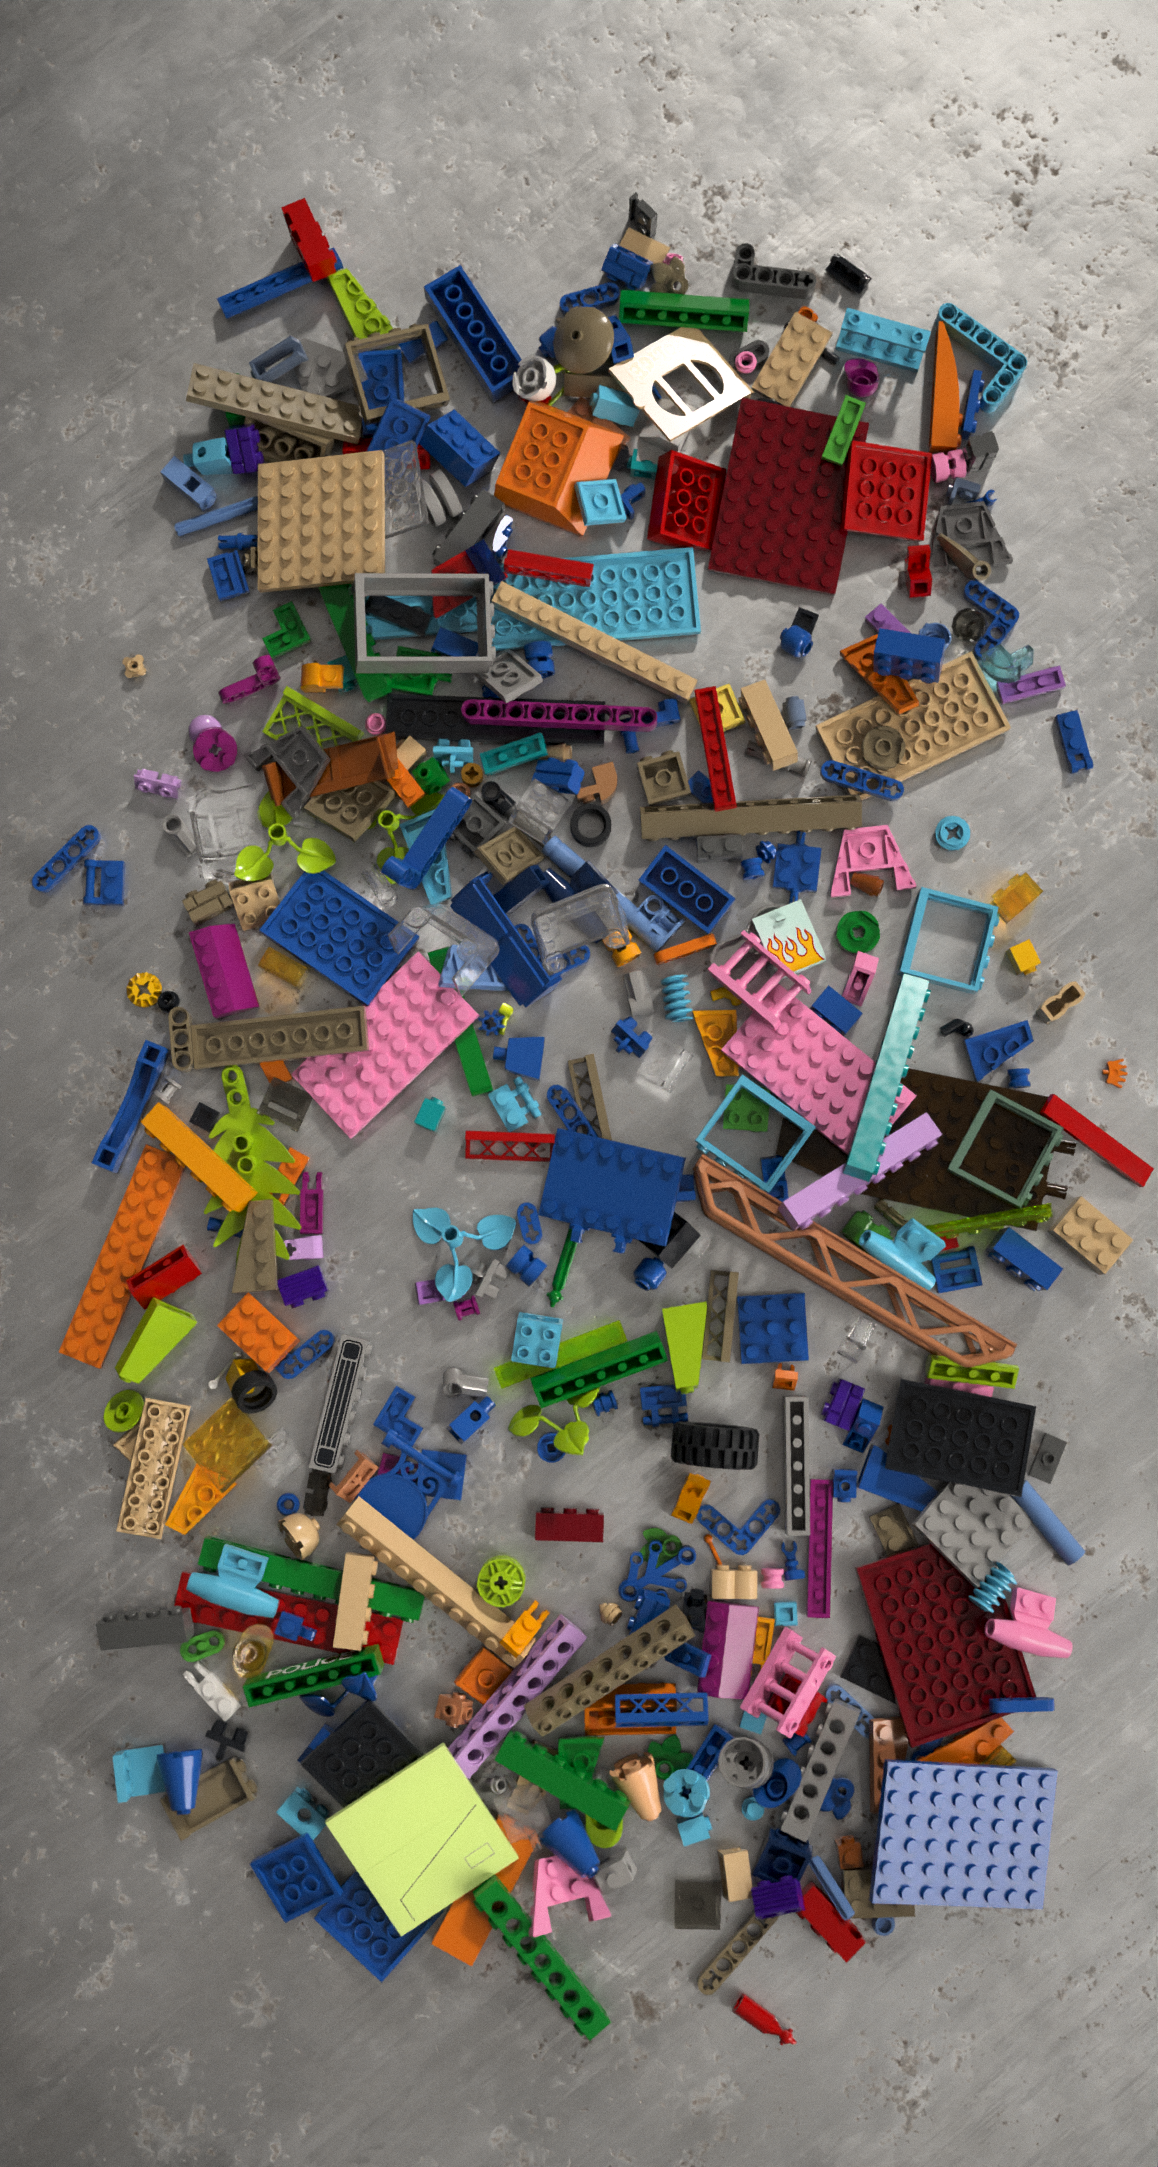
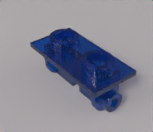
M484 539L465 550L478 574H489V581H493V586L506 578Z

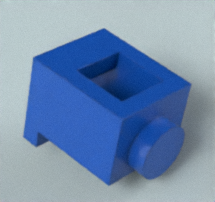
M832 1469L833 1497H837V1502H851V1498H856L857 1470ZM848 1482V1490H842V1483Z

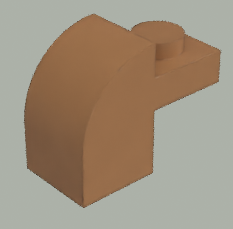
M613 762L592 767L591 773L595 785L580 788L579 793L576 795L578 803L589 804L596 801L595 798L599 797L601 805H604L613 798L617 789V774Z

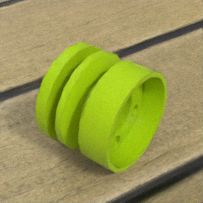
M497 1555L489 1558L483 1564L478 1574L477 1587L480 1596L485 1602L494 1607H506L514 1604L521 1597L525 1588L526 1575L523 1566L517 1559L509 1555ZM499 1576H502L503 1580H507L503 1588L499 1584H495Z

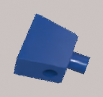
M545 1037L509 1038L507 1048L494 1046L493 1060L506 1061V1072L540 1081Z
M488 1396L479 1404L474 1401L446 1429L460 1444H463L490 1418L488 1413L496 1406L495 1403ZM472 1413L477 1414L478 1419L476 1421L470 1418Z

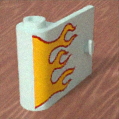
M801 899L752 919L763 947L795 974L826 962L824 951ZM770 962L769 966L766 967L770 978L778 970Z

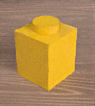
M1030 939L1006 951L1017 975L1024 973L1025 976L1037 971L1036 966L1041 963Z

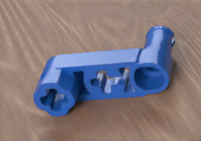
M665 699L657 703L659 712H656V728L677 724L681 721L676 699ZM647 715L641 720L645 724H650L654 719ZM631 717L622 719L620 721L623 723H628L631 720ZM620 731V735L624 739L626 754L639 752L636 732Z

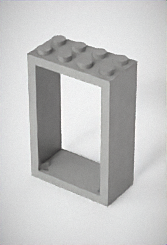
M355 573L353 604L356 673H488L490 666H493V660L496 658L495 646H492L493 638H495V626L491 625L492 617H494V603H490L491 595H493V581H489V574ZM365 597H476L478 657H367Z

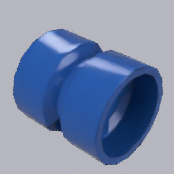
M535 641L526 644L524 652L525 659L529 661L527 664L535 669L542 679L555 675L554 661L550 659L553 657L552 643L548 641Z
M523 1245L505 1267L513 1274H520V1280L530 1287L548 1265L539 1257L534 1258L533 1252Z
M557 1432L545 1433L538 1441V1454L542 1460L549 1463L558 1462L565 1455L564 1452L559 1451L554 1446V1438Z

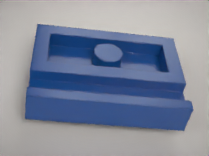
M237 550L207 558L219 601L250 593Z

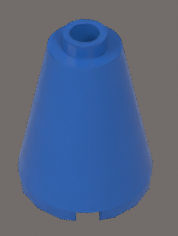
M202 1749L157 1754L156 1760L172 1811H177V1815L190 1814L191 1809L195 1808L203 1757Z
M571 1810L566 1813L568 1816L566 1819L561 1820L559 1817L550 1824L541 1834L543 1838L539 1840L580 1877H588L590 1879L599 1872L600 1861L576 1810Z

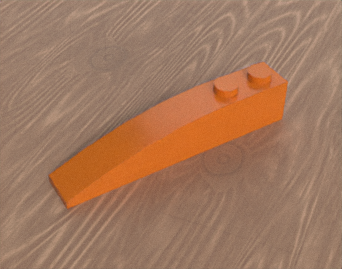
M939 321L935 330L928 453H944L947 455L948 451L956 450L961 446V435L958 434V427L962 426L963 414H959V383L951 342L944 322Z

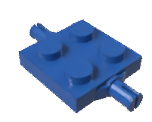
M797 831L796 844H778L773 888L784 889L790 892L788 904L793 903V897H795L794 902L798 901L799 893H817L822 848L805 845L806 833L802 832L800 839V831Z

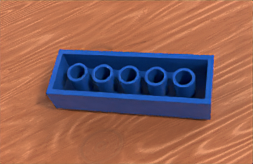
M461 265L425 285L424 293L427 302L491 401L495 402L513 391L514 371L518 372L520 368L518 364L522 359Z

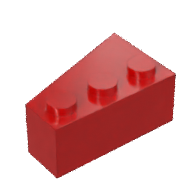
M303 198L281 207L291 240L311 280L315 282L337 273L334 263H337L336 256L333 250L329 251L328 248L330 246L325 235L322 236L321 227L318 221H315L306 199Z
M811 1880L802 1889L805 1910L795 1913L802 1920L806 1918L811 1924L810 1928L819 1937L822 1936L827 1941L828 1947L835 1954L838 1953L847 1963L863 1947L866 1941L861 1930L850 1919L843 1920L832 1901Z

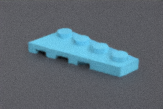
M435 809L399 824L409 850ZM446 844L422 879V884L432 906L453 898Z

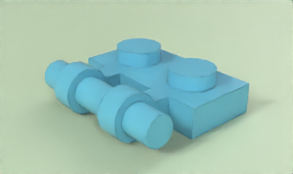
M521 1076L513 1080L517 1087L516 1089L511 1091L509 1086L505 1084L488 1094L508 1132H513L529 1123L525 1114L531 1112L534 1119L542 1115L538 1108L537 1100L534 1101L529 1092L528 1084L523 1082ZM521 1095L526 1106L520 1108L515 1097Z

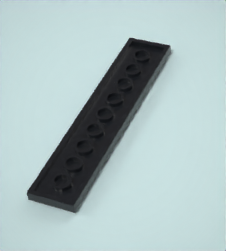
M387 694L386 733L395 732V739H407L411 736L414 740L438 741V739L459 741L466 739L470 740V742L512 743L541 732L545 744L557 745L566 743V745L604 746V730L469 724L463 718L461 707L465 701L470 699L503 701L501 698ZM522 698L512 700L521 702L605 705V701ZM469 708L466 714L474 716L478 710L476 708ZM491 709L488 715L496 717L500 711L498 709ZM513 710L510 716L518 718L522 712L520 710ZM535 711L532 714L534 719H540L543 716L541 711ZM557 712L554 715L556 720H562L565 717L563 712ZM578 713L575 718L579 721H584L587 718V714ZM600 714L597 719L605 722V714Z

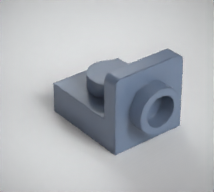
M956 477L954 483H949L945 495L949 497L947 504L951 505L956 494L964 500H975L979 494L981 484Z

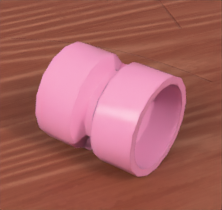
M961 449L948 451L947 455L944 453L932 454L930 473L934 483L947 481L948 477L956 479V477L963 478L966 476V461Z

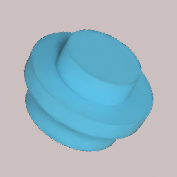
M754 1796L746 1798L741 1807L744 1817L752 1821L760 1819L765 1810L755 1800Z

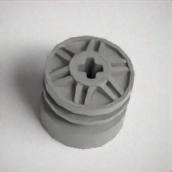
M746 1737L734 1738L727 1742L721 1749L718 1759L719 1770L723 1778L731 1785L745 1789L759 1788L764 1785L771 1777L774 1768L773 1756L769 1749L762 1742ZM745 1761H752L753 1765L747 1767L744 1763Z

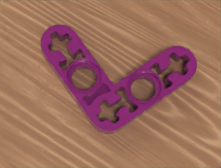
M270 655L261 656L252 662L257 674L226 686L218 692L223 704L239 700L280 681L281 678Z

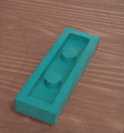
M540 732L480 753L484 772L489 776L546 756L548 751L543 734Z

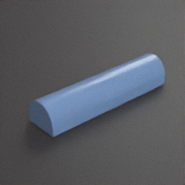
M1025 1479L1022 1497L1011 1496V1498L1026 1512L1033 1525L1068 1566L1072 1565L1085 1554V1550Z

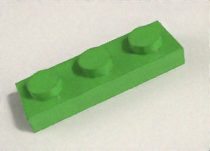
M848 395L845 396L821 459L842 466L866 405L865 402Z

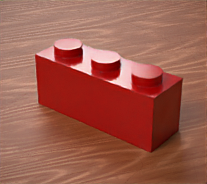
M183 1244L130 1277L126 1282L130 1293L145 1310L148 1308L153 1297L161 1300L188 1282L193 1281L202 1273L197 1261Z

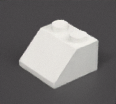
M670 399L656 400V403L666 412L684 416ZM685 403L692 412L697 410V408ZM648 418L639 435V439L665 451L674 450L680 452L689 431L669 442Z

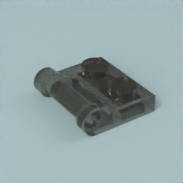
M273 1077L256 1114L266 1115L290 1126L291 1130L298 1132L313 1098L310 1093ZM271 1101L296 1113V1119L268 1107L269 1102Z

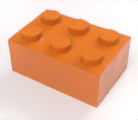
M249 1292L217 1325L269 1374L300 1342L288 1328Z

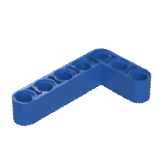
M451 787L404 859L402 860L394 856L389 857L384 863L381 872L397 884L412 890L415 889L469 809L472 799L455 787Z

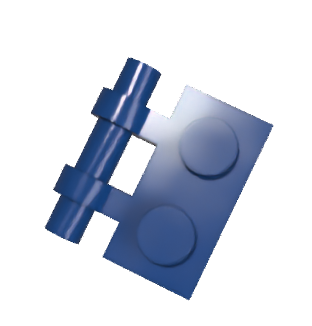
M674 1384L640 1387L642 1410H651V1416L643 1417V1426L652 1425L653 1427H659V1424L672 1423L674 1425L676 1422L688 1421V1413H679L678 1407L687 1406L686 1394H681V1391L676 1392ZM671 1408V1414L658 1415V1409Z

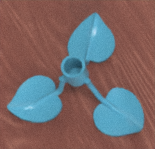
M427 1208L413 1210V1225L418 1237L427 1244H436L442 1237L450 1247L454 1266L446 1264L435 1275L436 1287L447 1302L461 1298L472 1284L473 1276L470 1268L465 1265L458 1266L459 1263L455 1248L462 1244L463 1237L476 1240L482 1239L483 1245L487 1249L500 1250L508 1245L516 1226L515 1219L505 1215L487 1216L477 1224V1231L480 1234L477 1236L465 1231L460 1232L456 1226L451 1225L450 1217L443 1209Z

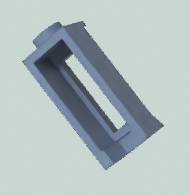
M289 336L249 362L252 369L250 373L255 379L272 382L300 363L308 361V357L301 342ZM293 352L292 356L282 361L270 370H267L268 367H270L274 363L278 362L279 360Z

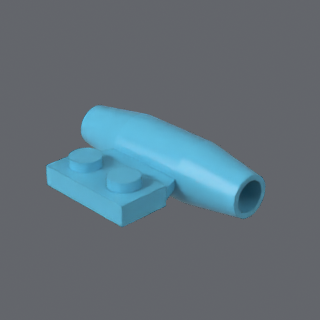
M911 1218L897 1231L894 1241L871 1230H866L859 1239V1245L870 1256L928 1291L934 1286L936 1278L921 1262L933 1259L946 1245L941 1238L915 1219Z
M225 1544L217 1566L219 1576L192 1572L186 1590L210 1603L248 1615L274 1618L280 1601L255 1588L263 1579L269 1558L229 1544Z

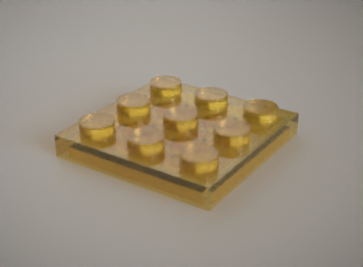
M232 1397L182 1444L215 1487L222 1493L273 1446L249 1415L237 1407Z

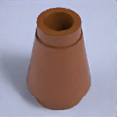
M854 872L850 885L871 897H879L884 880L880 879V876Z

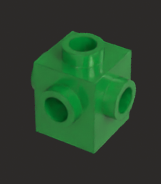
M434 757L421 762L416 769L411 771L417 784L428 795L437 793L442 789V786L451 781L442 764Z

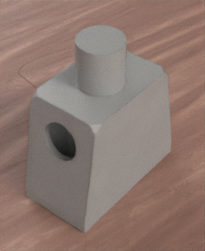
M626 1848L601 1861L598 1867L599 1872L592 1878L598 1890L603 1895H606L631 1882L635 1877L637 1868Z

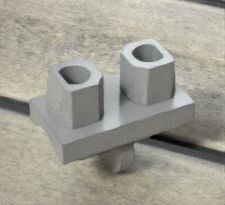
M493 1259L486 1274L483 1272L487 1265L482 1262L477 1270L472 1267L470 1270L475 1274L472 1283L477 1285L480 1278H484L476 1295L481 1298L484 1296L495 1300L500 1289L490 1285L493 1276L505 1281L509 1270L501 1265L500 1261Z

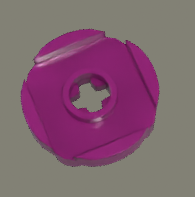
M220 727L206 728L194 740V758L204 770L212 772L223 771L235 762L237 756L236 741L230 733ZM213 744L221 747V750L216 755L213 752H209Z

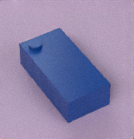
M666 845L638 879L641 884L706 934H710L736 901V898Z

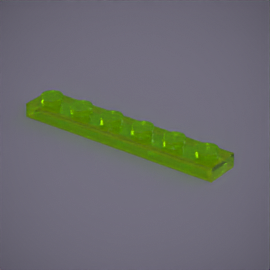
M1052 1203L931 1224L924 1227L938 1237L946 1236L947 1239H951L965 1232L973 1235L982 1232V1229L1000 1230L1004 1228V1225L1013 1224L1014 1227H1018L1032 1220H1035L1037 1223L1049 1220V1217H1053Z
M620 1320L560 1342L555 1368L628 1341ZM510 1361L494 1367V1371L500 1387L503 1389L555 1368Z

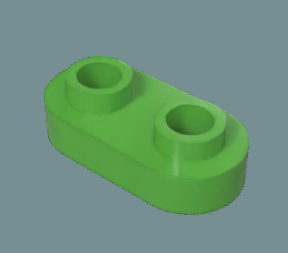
M216 1629L191 1637L188 1642L182 1643L180 1654L187 1662H195L216 1654L225 1646V1636ZM211 1637L218 1639L217 1645L211 1643ZM191 1645L197 1648L196 1653L189 1651Z

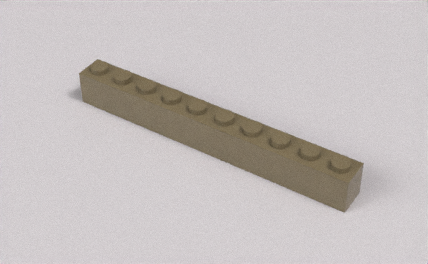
M860 795L736 801L737 808L715 812L714 803L640 807L642 839L647 841H657L659 838L678 840L681 837L689 836L690 838L697 839L699 836L741 834V836H745L747 833L766 835L769 832L787 834L790 831L796 830L807 833L814 829H821L822 831H833L834 828L854 830L856 827H862V800Z

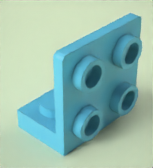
M519 1312L511 1360L513 1362L555 1368L563 1319Z
M163 1745L120 1750L112 1756L118 1803L127 1802L134 1796L166 1792L156 1760L157 1754L164 1753Z

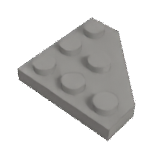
M306 338L299 340L308 357V361L294 367L303 391L332 398L353 387L342 351ZM353 356L362 383L368 377L361 360Z

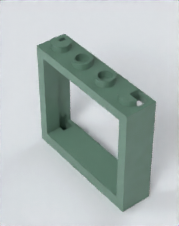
M990 1089L946 1171L1020 1209L1022 1205L1027 1206L1032 1194L1029 1192L1032 1186L1037 1187L1041 1181L1043 1174L1040 1171L1044 1165L1048 1167L1054 1156L1051 1154L1054 1145L1057 1147L1060 1145L1064 1136L1061 1134L1063 1127ZM993 1103L1051 1132L1017 1198L959 1169Z

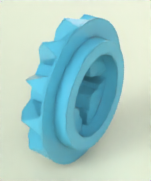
M945 817L936 826V840L941 847L949 851L959 850L968 843L970 828L966 821L960 817ZM958 827V829L956 830L957 832L955 834L957 838L952 837L951 839L947 840V836L949 835L947 830L949 829L950 831H952L953 829Z

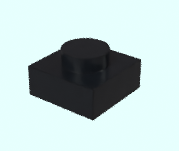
M620 444L611 466L617 471H620L622 465L626 466L629 461L630 454H628L629 449L627 445Z
M799 607L792 626L798 625L812 634L819 614Z
M199 1102L189 1122L210 1132L220 1112Z

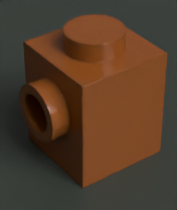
M848 1835L835 1840L837 1863L840 1869L864 1867L861 1843L858 1837Z

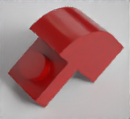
M929 545L907 546V559L904 561V569L909 598L931 596L932 575L929 568L931 549Z

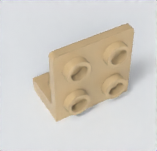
M272 872L266 878L259 881L239 879L229 882V893L244 931L262 926L280 903L274 886Z

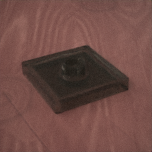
M675 1880L674 1929L721 1930V1880Z

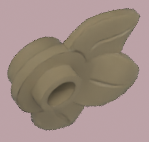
M674 256L669 265L665 263L653 264L652 274L656 282L649 288V291L685 294L689 283L685 277L686 268L684 263ZM676 281L680 282L681 288L679 290L674 288V283Z

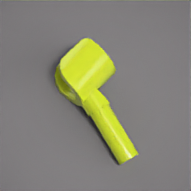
M503 1003L498 1012L505 1016L501 1024L506 1026L513 1013V1007L507 1003ZM506 1027L500 1028L499 1034L504 1035Z

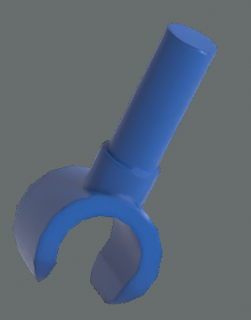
M988 490L983 497L965 503L984 501L986 506H992L997 499L991 500L988 496L993 495L995 491Z

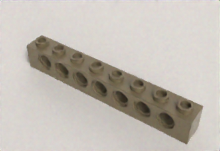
M675 1604L525 1704L524 1708L531 1726L542 1737L694 1637L695 1633L685 1614Z

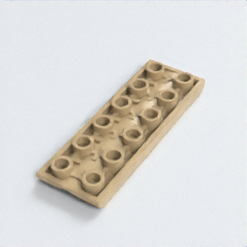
M145 1398L118 1519L117 1532L162 1539L191 1406Z

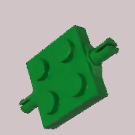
M398 646L396 657H441V654ZM391 673L393 684H390L391 690L415 695H433L438 680L451 683L453 674Z

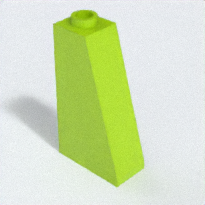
M153 1297L115 1366L118 1377L124 1382L131 1383L133 1381L139 1384L196 1325L197 1321L193 1314Z
M706 1301L662 1309L675 1391H681V1394L695 1392L694 1389H697L699 1385L707 1312Z

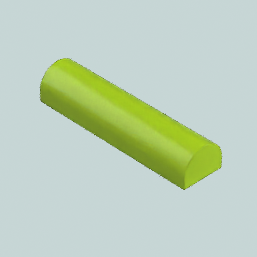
M931 1354L927 1356L925 1364V1374L930 1379L1015 1389L1019 1373L1018 1365L990 1362L974 1367H963L945 1356Z

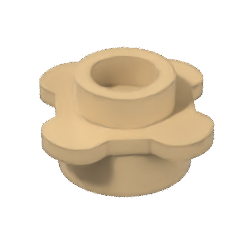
M136 655L133 658L125 657L122 663L125 665V676L127 678L145 675L146 668L143 664L144 658L142 655Z

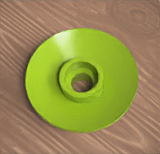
M123 1390L115 1394L104 1410V1423L107 1428L117 1433L131 1429L142 1416L144 1406L142 1396L134 1390Z

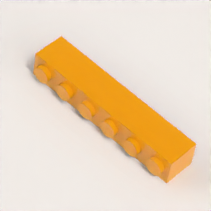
M158 1102L141 1121L146 1127L144 1131L153 1139L157 1137L161 1141L160 1147L167 1153L172 1152L175 1154L176 1158L174 1160L184 1168L187 1166L192 1171L190 1175L198 1182L203 1181L207 1185L205 1189L212 1196L216 1197L218 1195L223 1200L221 1204L228 1211L234 1210L240 1213L258 1193L167 1106Z

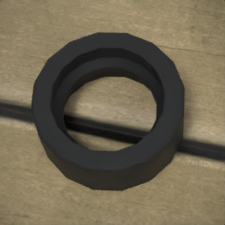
M585 804L578 807L570 819V831L573 838L578 844L585 847H596L603 844L611 833L609 813L597 804ZM595 813L602 818L604 828L597 837L587 838L579 832L578 822L584 814Z
M252 1370L243 1374L236 1380L231 1390L237 1407L242 1412L248 1414L258 1413L268 1408L274 1402L278 1393L271 1376L262 1370ZM265 1386L256 1396L244 1398L246 1393L252 1388Z

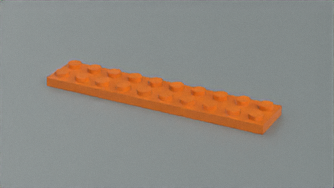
M147 1144L145 1145L59 1353L102 1369L132 1297L126 1280L144 1269L185 1168L174 1160L176 1156Z

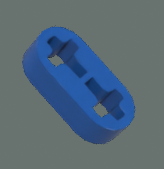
M529 1202L523 1203L517 1209L522 1237L528 1244H536L542 1238L538 1213L533 1204ZM525 1206H528L529 1210L533 1209L534 1212L530 1214L531 1222L528 1223L526 1217L521 1216ZM531 1224L533 1230L539 1232L534 1241L530 1237H526V1234L529 1233L528 1225Z

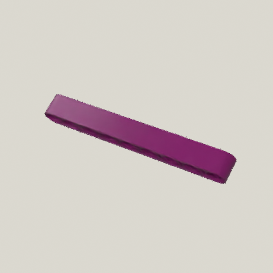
M476 699L465 701L461 707L463 718L469 724L651 732L657 726V713L649 707L521 701L505 703L498 700ZM469 708H476L478 710L474 716L466 714ZM491 709H498L500 711L496 717L488 715ZM513 710H520L522 712L518 718L510 716ZM535 711L543 712V716L540 719H534L532 714ZM557 712L565 713V717L562 720H556L554 715ZM578 713L587 714V718L584 721H579L575 717ZM600 714H607L609 716L606 722H601L597 718ZM622 715H629L631 717L628 723H623L619 719ZM648 715L654 720L650 724H645L641 719Z

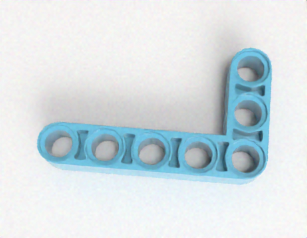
M945 303L940 307L936 316V326L939 321H943L948 336L998 371L985 388L980 399V409L983 412L992 413L999 407L1022 377L1027 366V358L957 306ZM942 315H949L951 319H945ZM959 327H965L968 331L964 332ZM978 339H981V340H983L986 344H980V343H978L977 340H978ZM994 352H1000L1003 356L998 357ZM1012 364L1018 365L1020 369L1013 368ZM999 381H1005L1007 385L1003 386ZM986 397H992L995 402H989Z

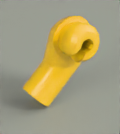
M725 987L710 991L712 1001L727 998L733 1006H738L742 1003Z

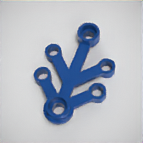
M658 1539L651 1540L645 1575L637 1580L639 1566L643 1563V1555L639 1551L632 1552L630 1555L631 1565L628 1579L620 1583L618 1588L619 1596L624 1601L633 1602L637 1599L638 1595L643 1596L644 1590H648L643 1587L648 1584L672 1588L677 1592H684L687 1588L685 1578L677 1577L672 1579L663 1577V1575L680 1564H693L696 1560L695 1549L690 1545H684L679 1549L678 1555L656 1568L659 1553L662 1551V1542ZM653 1544H658L660 1548L658 1550H653L651 1546ZM688 1550L691 1552V1556L685 1557L683 1552ZM637 1555L641 1560L634 1562L632 1558ZM681 1581L684 1583V1586L678 1588L676 1583ZM631 1586L634 1588V1591L628 1593L625 1589ZM658 1589L656 1592L651 1591L657 1595L662 1593L668 1598V1593L664 1589Z

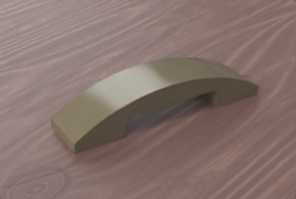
M564 372V395L590 398L593 392L596 393L599 385L627 393L612 375Z

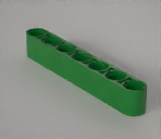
M449 946L428 952L431 965L440 974ZM454 988L465 999L462 988ZM472 1023L455 1039V1044L471 1095L474 1097L493 1091V1087Z

